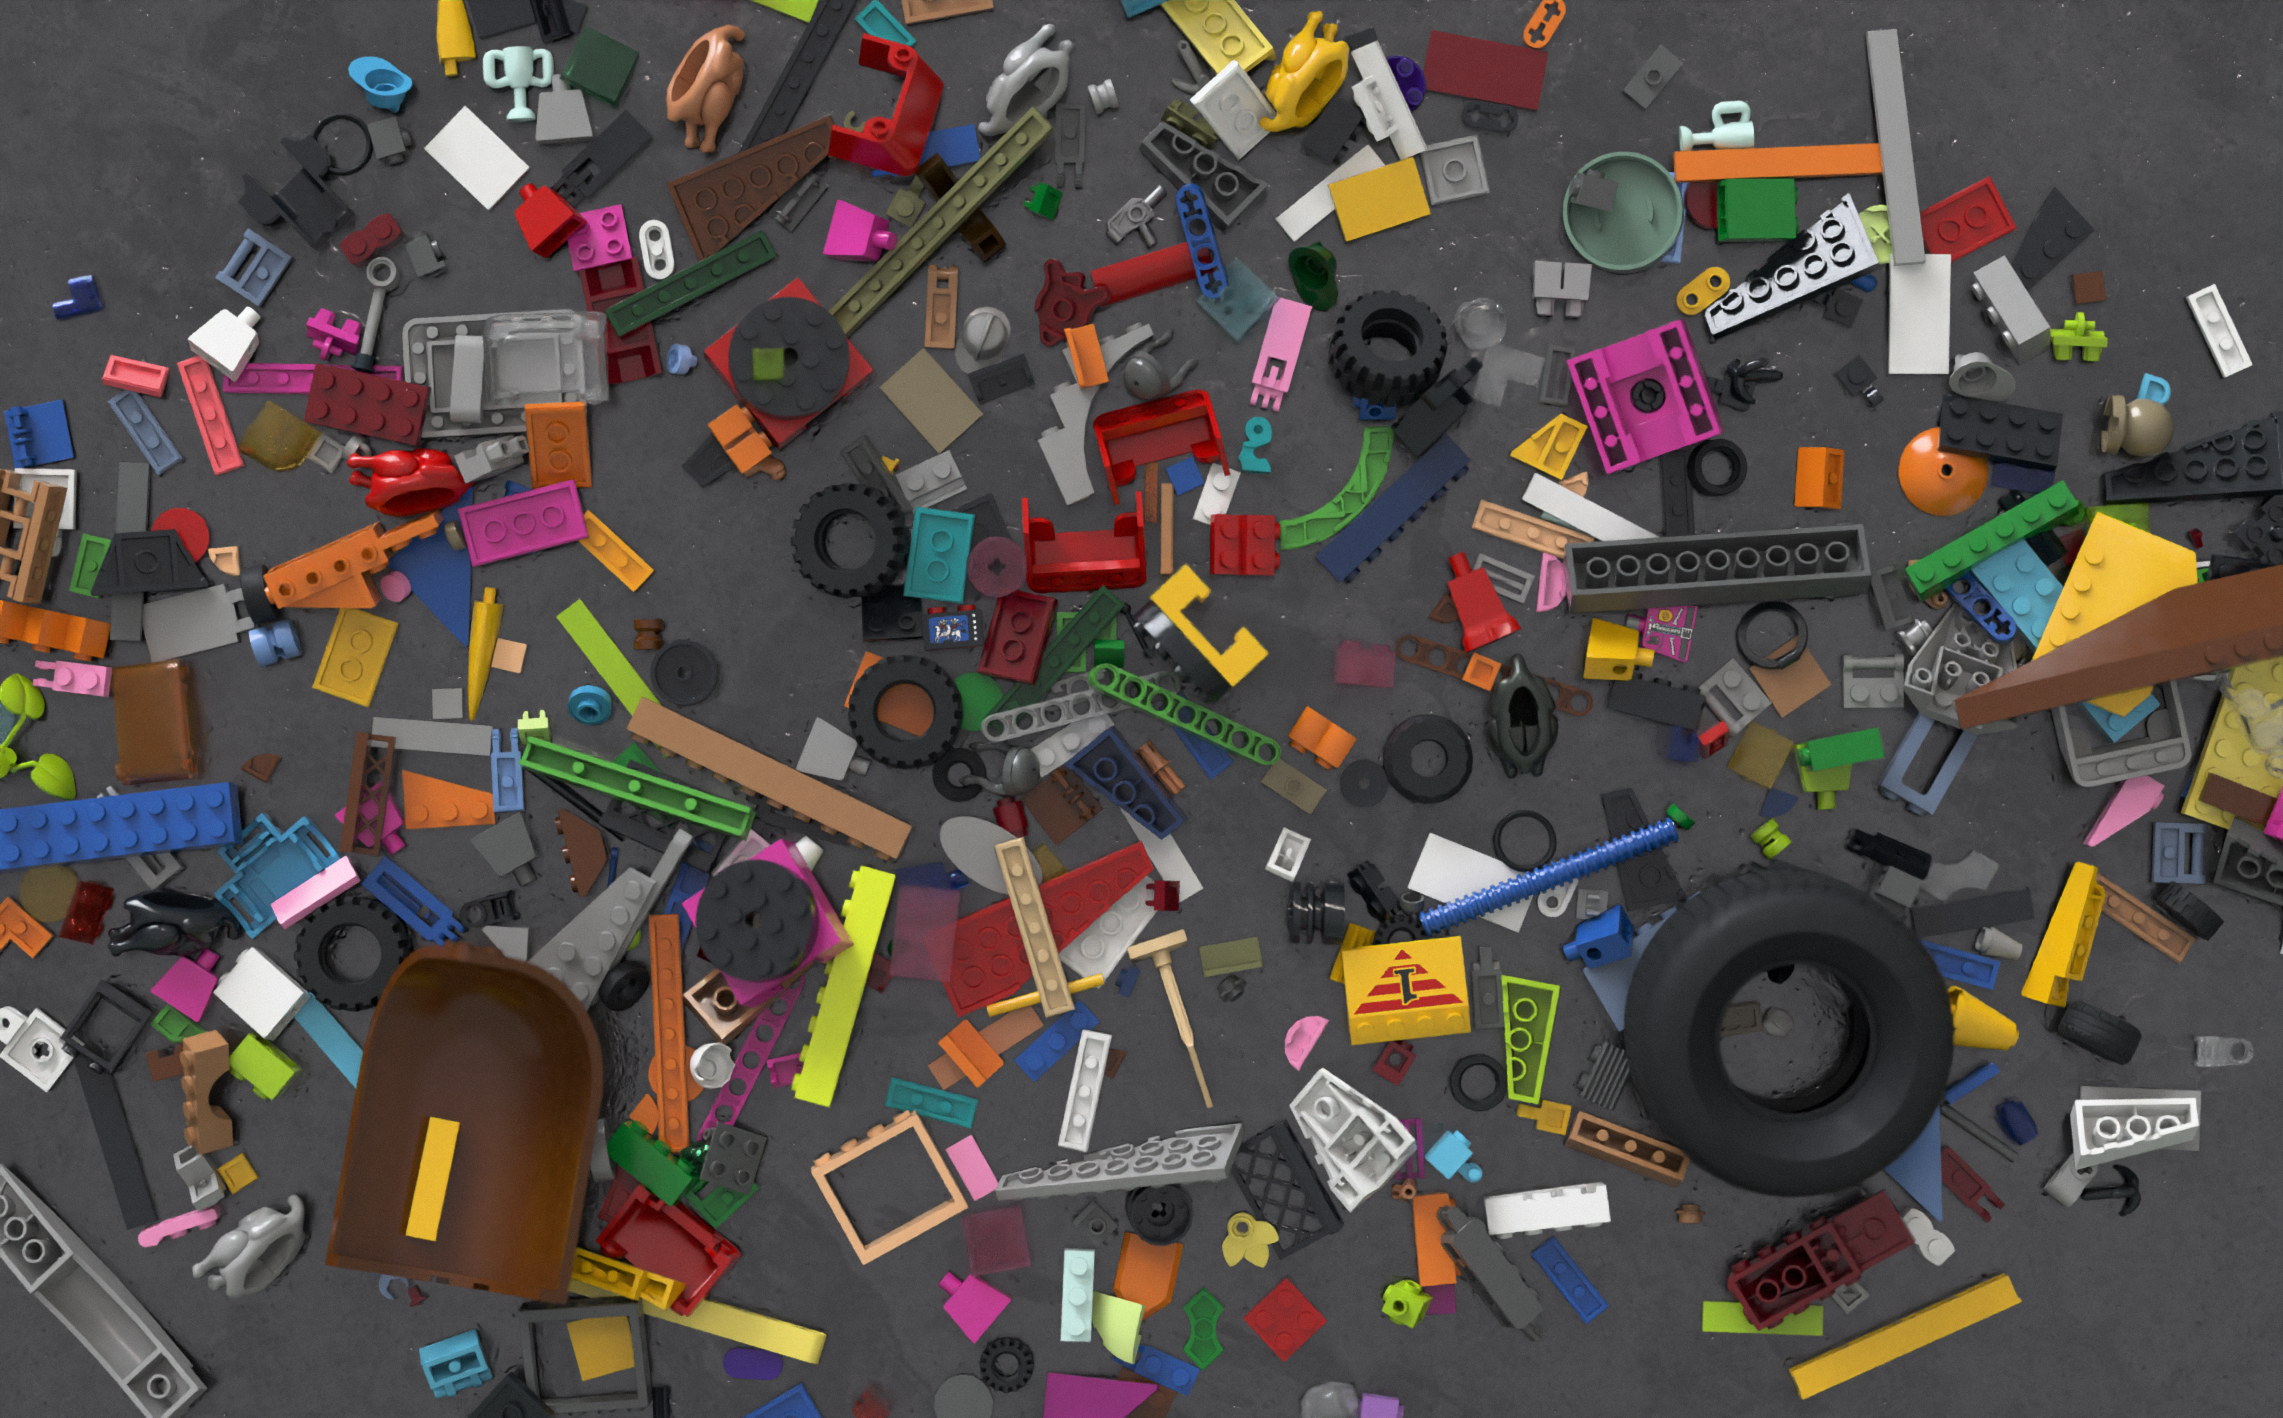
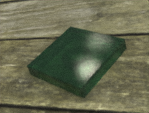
M585 25L559 79L614 105L639 52Z

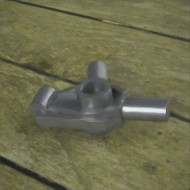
M1159 184L1144 200L1142 198H1131L1106 223L1108 231L1106 235L1115 244H1118L1128 233L1138 229L1147 247L1156 244L1158 240L1148 222L1154 217L1152 207L1167 194L1166 190Z

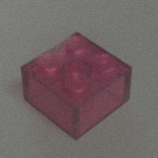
M1021 1204L962 1215L961 1220L972 1277L1032 1265Z

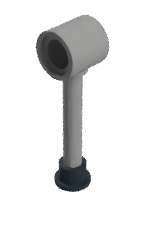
M385 257L373 259L366 269L367 278L371 282V287L374 288L361 351L356 355L355 364H351V368L368 373H374L375 371L372 368L374 362L372 352L385 293L395 289L400 282L399 270L390 259ZM380 269H390L391 273L387 280L378 281L376 279V274Z

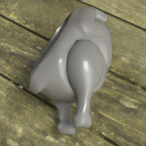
M1053 24L1043 25L1038 33L1028 41L1015 47L1006 57L1003 64L1004 73L994 80L986 96V107L991 114V120L989 123L982 122L979 124V131L982 135L995 136L1007 133L1032 107L1037 108L1046 118L1047 112L1063 96L1069 80V54L1073 49V43L1070 40L1061 41L1058 51H1052L1045 47L1041 48L1043 43L1056 32V27Z
M291 1195L287 1200L291 1211L287 1215L272 1208L262 1207L245 1216L239 1221L236 1229L226 1233L216 1242L210 1254L202 1262L194 1264L192 1267L193 1277L201 1279L207 1271L213 1267H219L220 1275L212 1274L208 1277L209 1289L215 1291L221 1286L226 1285V1294L232 1299L252 1295L267 1288L281 1274L284 1268L295 1259L305 1241V1233L303 1231L305 1208L302 1200L297 1195Z

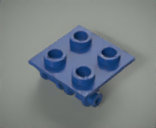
M63 399L26 407L16 406L4 411L15 468H26L74 458Z

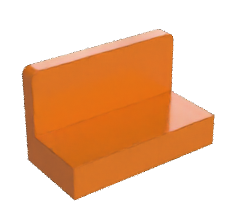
M1094 324L1075 329H1064L1080 390L1108 383L1109 379Z
M1828 447L1798 448L1794 502L1796 507L1841 509L1845 450Z
M967 1019L963 1020L938 1042L977 1088L1004 1065V1061Z

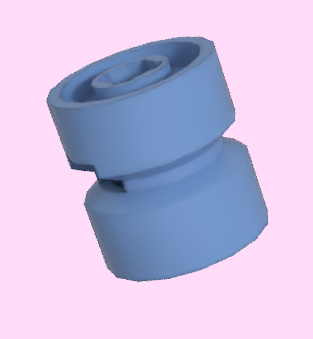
M290 618L273 623L271 629L262 626L249 631L251 646L260 667L277 663L279 657L286 660L302 654L300 641Z

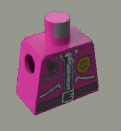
M1697 606L1646 608L1645 617L1628 614L1625 627L1639 632L1641 635L1639 647L1655 650L1654 653L1680 663H1687Z

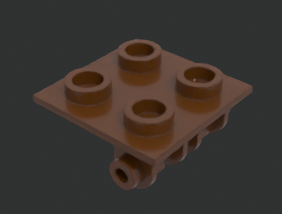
M1065 765L1059 767L1020 798L1056 846L1103 810L1102 806L1077 774Z

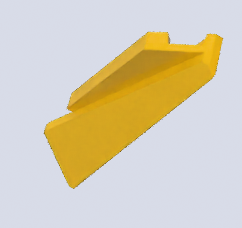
M2082 862L2074 864L2021 991L2022 996L2046 1004L2065 1007L2070 979L2083 980L2106 896L2104 887L2096 882L2095 877L2098 867Z

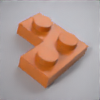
M10 896L6 897L0 904V952L12 940L31 958H36L54 935Z

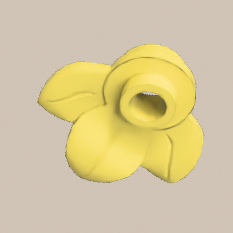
M1245 1212L1233 1215L1227 1226L1229 1235L1222 1244V1251L1226 1262L1232 1267L1245 1257L1252 1264L1264 1268L1269 1258L1268 1244L1279 1240L1276 1229L1266 1221H1256L1252 1215ZM1239 1222H1245L1248 1225L1246 1232L1239 1230Z

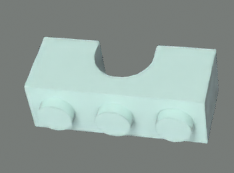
M1065 1248L1061 1341L1091 1342L1095 1249Z

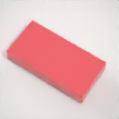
M111 355L102 382L103 385L161 397L169 376V368Z

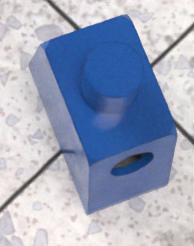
M1616 905L1600 913L1598 917L1594 916L1580 923L1577 926L1576 941L1563 946L1565 956L1569 962L1583 958L1587 967L1591 969L1632 956L1634 926L1622 905Z

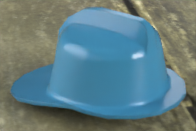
M365 56L357 58L350 63L348 68L349 76L364 89L366 99L370 105L377 108H386L394 113L399 111L406 92L413 85L410 77L388 61L378 57Z

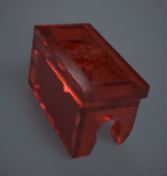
M871 1384L868 1385L862 1394L865 1401L863 1406L861 1402L856 1400L855 1406L852 1407L854 1416L856 1418H886L892 1408Z

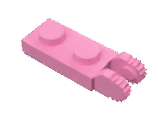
M36 660L35 667L43 670L55 669L53 681L37 678L33 679V686L49 687L55 691L109 697L112 667L56 661L54 663Z
M216 1203L199 1212L194 1210L152 1224L150 1227L147 1226L138 1235L139 1245L145 1248L158 1245L163 1237L170 1235L171 1239L184 1236L188 1234L187 1229L198 1226L199 1230L209 1228L217 1224L216 1219L222 1215L220 1205Z

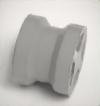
M1111 79L1105 80L1099 86L1094 84L1088 86L1096 114L1103 113L1104 109L1109 107L1113 109L1119 107Z

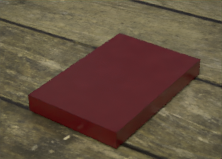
M1001 587L977 673L1035 686L1058 600L1053 597Z

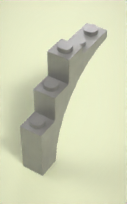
M1139 322L1126 328V334L1121 337L1115 338L1113 334L1099 340L1107 375L1129 352L1154 337L1149 324L1142 326V323ZM1066 342L1067 348L1063 349L1062 352L1076 383L1071 385L1070 381L1064 382L1054 387L1055 393L1050 395L1064 428L1059 430L1057 426L1043 431L1041 433L1043 438L1039 439L1038 443L1067 507L1095 495L1087 472L1084 444L1085 428L1091 404L1101 385L1080 390L1068 342Z

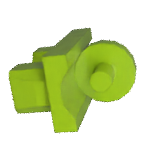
M2077 312L2075 320H2065L2064 329H2050V340L2053 344L2054 357L2057 360H2070L2072 357V346H2083V360L2099 361L2102 347H2107L2108 338L2105 337L2104 331H2093L2095 330V321H2085L2084 312Z

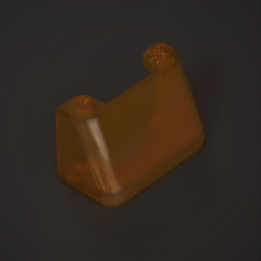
M165 660L112 668L110 691H113L119 752V762L115 764V773L117 780H122L124 786L198 779L197 764H193L192 758H188V756L194 755L193 749H190L185 695V690L188 689L187 684L181 683V681L185 680V676L189 675L187 660Z

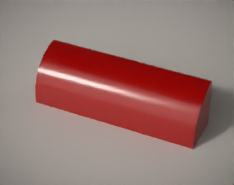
M1187 242L1090 271L1094 287L1106 286L1111 292L1110 299L1101 304V308L1198 279ZM1207 247L1201 248L1198 252L1200 261L1206 264L1211 263L1209 249ZM1214 267L1209 270H1202L1203 274L1209 272L1212 275Z

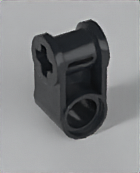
M513 890L488 895L485 898L464 903L459 911L461 922L467 927L476 928L519 919L518 914L514 912L511 899ZM501 900H502V903H503V907H504V912H505V914H503V910H502V906H501ZM470 906H477L481 910V918L476 923H471L466 918L465 913Z

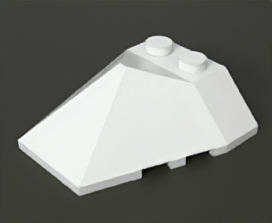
M1324 1068L1319 1069L1289 1105L1305 1138H1310L1317 1152V1155L1314 1157L1318 1165L1323 1164L1330 1178L1327 1183L1331 1191L1350 1213L1385 1186L1417 1150L1415 1139L1396 1117Z

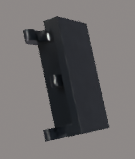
M1024 353L968 373L979 404L1035 384Z

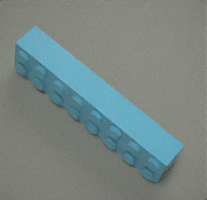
M2023 540L1997 553L1968 573L2014 619L2017 627L2016 632L2035 654L2064 587L2027 542ZM2151 693L2144 702L2140 703L2124 718L2086 702L2076 705L2108 743H2115L2161 704Z

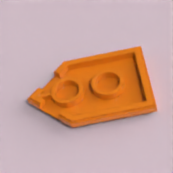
M1125 1231L1113 1291L1118 1298L1146 1305L1143 1321L1171 1303L1183 1243L1176 1242L1167 1246L1151 1245L1141 1240L1136 1233Z

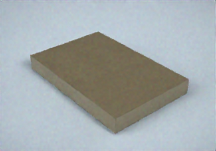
M924 348L879 387L939 454L984 415Z

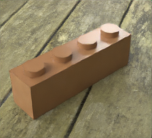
M1581 1111L1574 1118L1565 1143L1566 1147L1675 1188L1682 1183L1690 1161L1679 1148Z

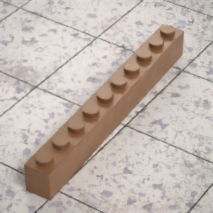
M641 697L627 726V730L633 732L632 739L645 745L650 740L660 745L659 752L672 758L677 753L687 758L685 764L699 771L704 766L714 771L712 777L726 784L731 779L741 784L739 790L753 797L758 792L768 797L766 803L780 810L785 805L795 810L793 816L809 823L811 818L821 822L820 829L836 836L838 831L848 835L847 842L863 849L865 844L875 848L874 855L890 862L892 857L899 859L914 826L645 697Z

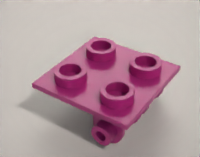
M622 204L580 213L587 223L568 239L574 272L632 259L633 253L629 244Z

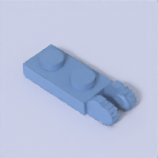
M511 728L510 741L512 752H501L502 734L500 729L492 730L493 753H491L494 813L525 811L523 769L518 764L520 758L522 759L518 728Z

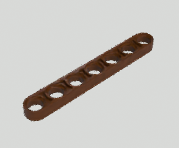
M1414 635L1402 636L1397 641L1395 647L1396 654L1401 660L1458 679L1463 678V674L1457 668L1459 660L1462 658L1471 659L1472 657L1471 653L1465 654L1464 651ZM1405 640H1413L1417 644V652L1412 657H1406L1401 653L1400 646ZM1433 649L1444 651L1446 655L1444 664L1440 666L1431 664L1429 654ZM1501 663L1500 670L1502 671L1503 678H1508L1512 667ZM1543 677L1547 686L1554 685L1559 690L1560 695L1558 700L1555 701V710L1574 716H1583L1588 714L1593 708V698L1589 692ZM1493 684L1491 689L1495 690L1496 684ZM1577 694L1584 695L1588 700L1587 708L1581 712L1574 710L1571 705L1572 698Z

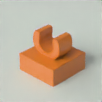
M1473 652L1462 680L1490 692L1501 663Z

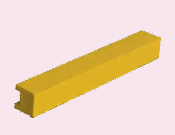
M2002 1273L1788 1370L1798 1390V1396L1804 1400L2022 1301L2017 1296L2009 1276Z

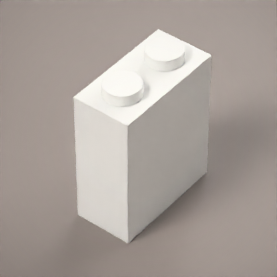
M251 947L244 950L236 960L237 965L231 972H226L220 977L217 982L218 987L213 993L264 1039L274 1041L312 995L262 950Z

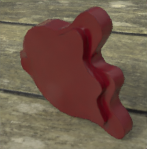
M1053 258L1047 260L1044 264L1045 284L1035 302V311H1037L1041 323L1039 324L1041 330L1040 340L1046 346H1055L1062 340L1067 339L1064 329H1075L1090 325L1095 309L1107 302L1111 297V292L1106 286L1085 289V275L1083 272H1067L1058 259Z

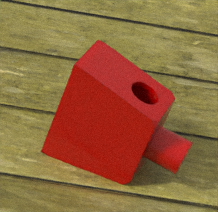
M533 183L523 186L519 191V195L524 200V203L515 210V217L531 251L545 259L587 223L586 219L559 193L547 186L537 189Z

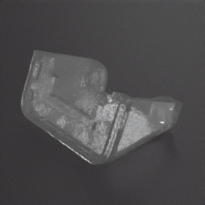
M602 312L499 314L487 319L482 338L488 404H496L500 407L511 406L514 404V401L518 400L520 394L579 392L580 398L586 400V403L599 404L609 399L608 328L606 314Z

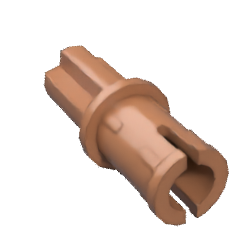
M1151 740L1136 751L1171 795H1177L1185 788L1184 782L1169 765L1171 761L1164 758Z

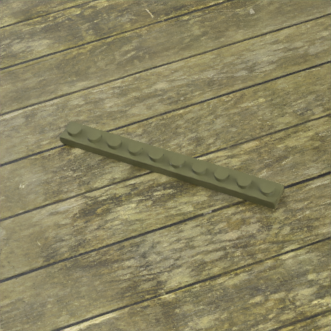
M1032 107L896 243L895 248L889 250L828 311L838 321L847 338L1056 130L1037 108Z

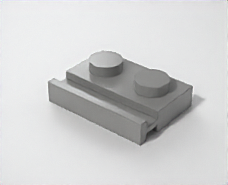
M950 450L895 475L906 499L913 507V514H915L916 507L929 508L968 490Z

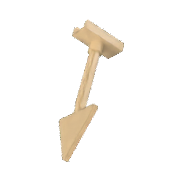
M1184 929L1127 947L1132 963L1152 958L1155 968L1159 969L1181 1038L1189 1050L1207 1108L1213 1107L1194 1049L1193 1033L1170 966L1173 962L1169 952L1189 945Z

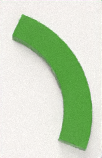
M1391 425L1364 427L1362 451L1357 467L1349 482L1333 500L1305 516L1279 521L1281 529L1280 551L1299 549L1326 540L1351 524L1365 510L1379 490L1390 463L1394 441V431Z

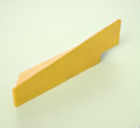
M576 1246L571 1278L633 1300H639V1297L664 1310H668L687 1285L686 1283Z

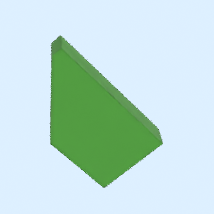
M168 1003L150 1023L152 1027L172 1043H181L184 1038L208 1032L196 1021Z

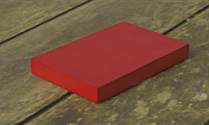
M1990 176L1920 212L1923 244L1927 253L1951 254V263L2017 229Z

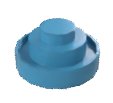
M586 685L578 687L569 696L568 711L570 716L577 722L585 725H598L605 722L611 715L612 699L605 690L597 686Z

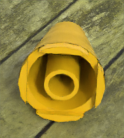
M1951 986L1947 989L1951 1003L1950 1008L1953 1013L1954 1046L2003 1051L2015 1046L2019 1038V1030H2017L2015 1022L1960 987Z

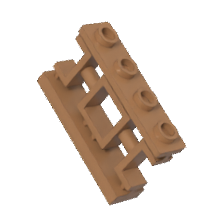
M0 469V554L3 555L0 579L10 582L7 597L21 603L41 604L67 487L50 484L45 481H34L32 492L18 489L22 474L8 469ZM10 495L17 497L14 512L7 510ZM29 501L35 502L32 518L25 516ZM11 520L24 524L18 550L5 546ZM15 559L22 561L19 575L12 574Z

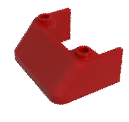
M863 33L858 64L906 78L892 120L884 117H873L865 123L863 132L833 125L828 155L900 176H910L919 168L942 97L943 81L912 47Z
M1191 390L1106 412L1097 416L1093 421L1114 505L1120 504L1116 486L1129 484L1136 477V466L1193 452L1194 458L1199 462L1212 463L1220 459L1224 475H1231L1209 394L1204 390Z
M1136 491L1137 512H1126L1118 515L1114 520V530L1054 533V525L1050 520L1041 517L1029 518L1028 498H1022L1023 537L1027 585L1029 589L1036 593L1099 590L1102 585L1107 589L1135 588L1143 585L1147 579L1142 491Z

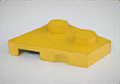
M1560 413L1510 453V457L1561 481L1588 426Z

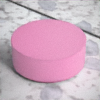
M391 571L381 579V591L392 602L402 601L411 592L409 580L399 571Z

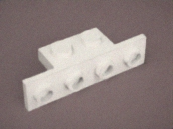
M1378 40L1353 50L1351 54L1363 78L1362 81L1352 87L1354 100L1361 107L1366 118L1367 128L1374 135L1376 142L1390 136L1400 160L1427 150V146Z

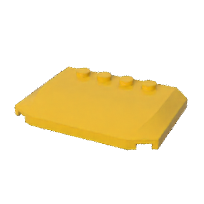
M2097 512L2032 660L2175 588L2197 584L2196 552ZM2153 687L2086 701V703L2124 718L2150 696Z

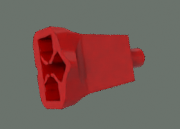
M1464 551L1449 557L1448 560L1456 579L1447 582V586L1463 628L1464 637L1462 643L1465 654L1520 631L1521 627L1516 619L1510 616L1502 605L1484 567L1473 571Z

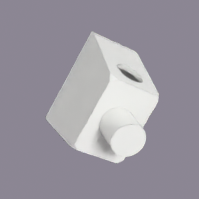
M248 306L238 317L226 309L221 310L188 338L190 349L225 376L236 382L259 345L258 334L252 327L260 320V316Z

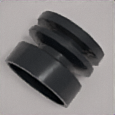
M1293 882L1288 898L1287 927L1291 935V943L1299 944L1300 930H1306V944L1312 943L1314 931H1320L1323 944L1343 945L1344 883L1324 882L1321 895H1315L1313 882H1308L1307 895H1301V882Z
M1178 1183L1166 1184L1159 1188L1151 1186L1137 1187L1136 1189L1129 1190L1126 1195L1125 1210L1128 1220L1141 1240L1151 1245L1167 1246L1176 1243L1186 1235L1192 1225L1193 1210L1191 1203ZM1153 1203L1161 1204L1163 1209L1161 1211L1153 1210L1151 1205Z

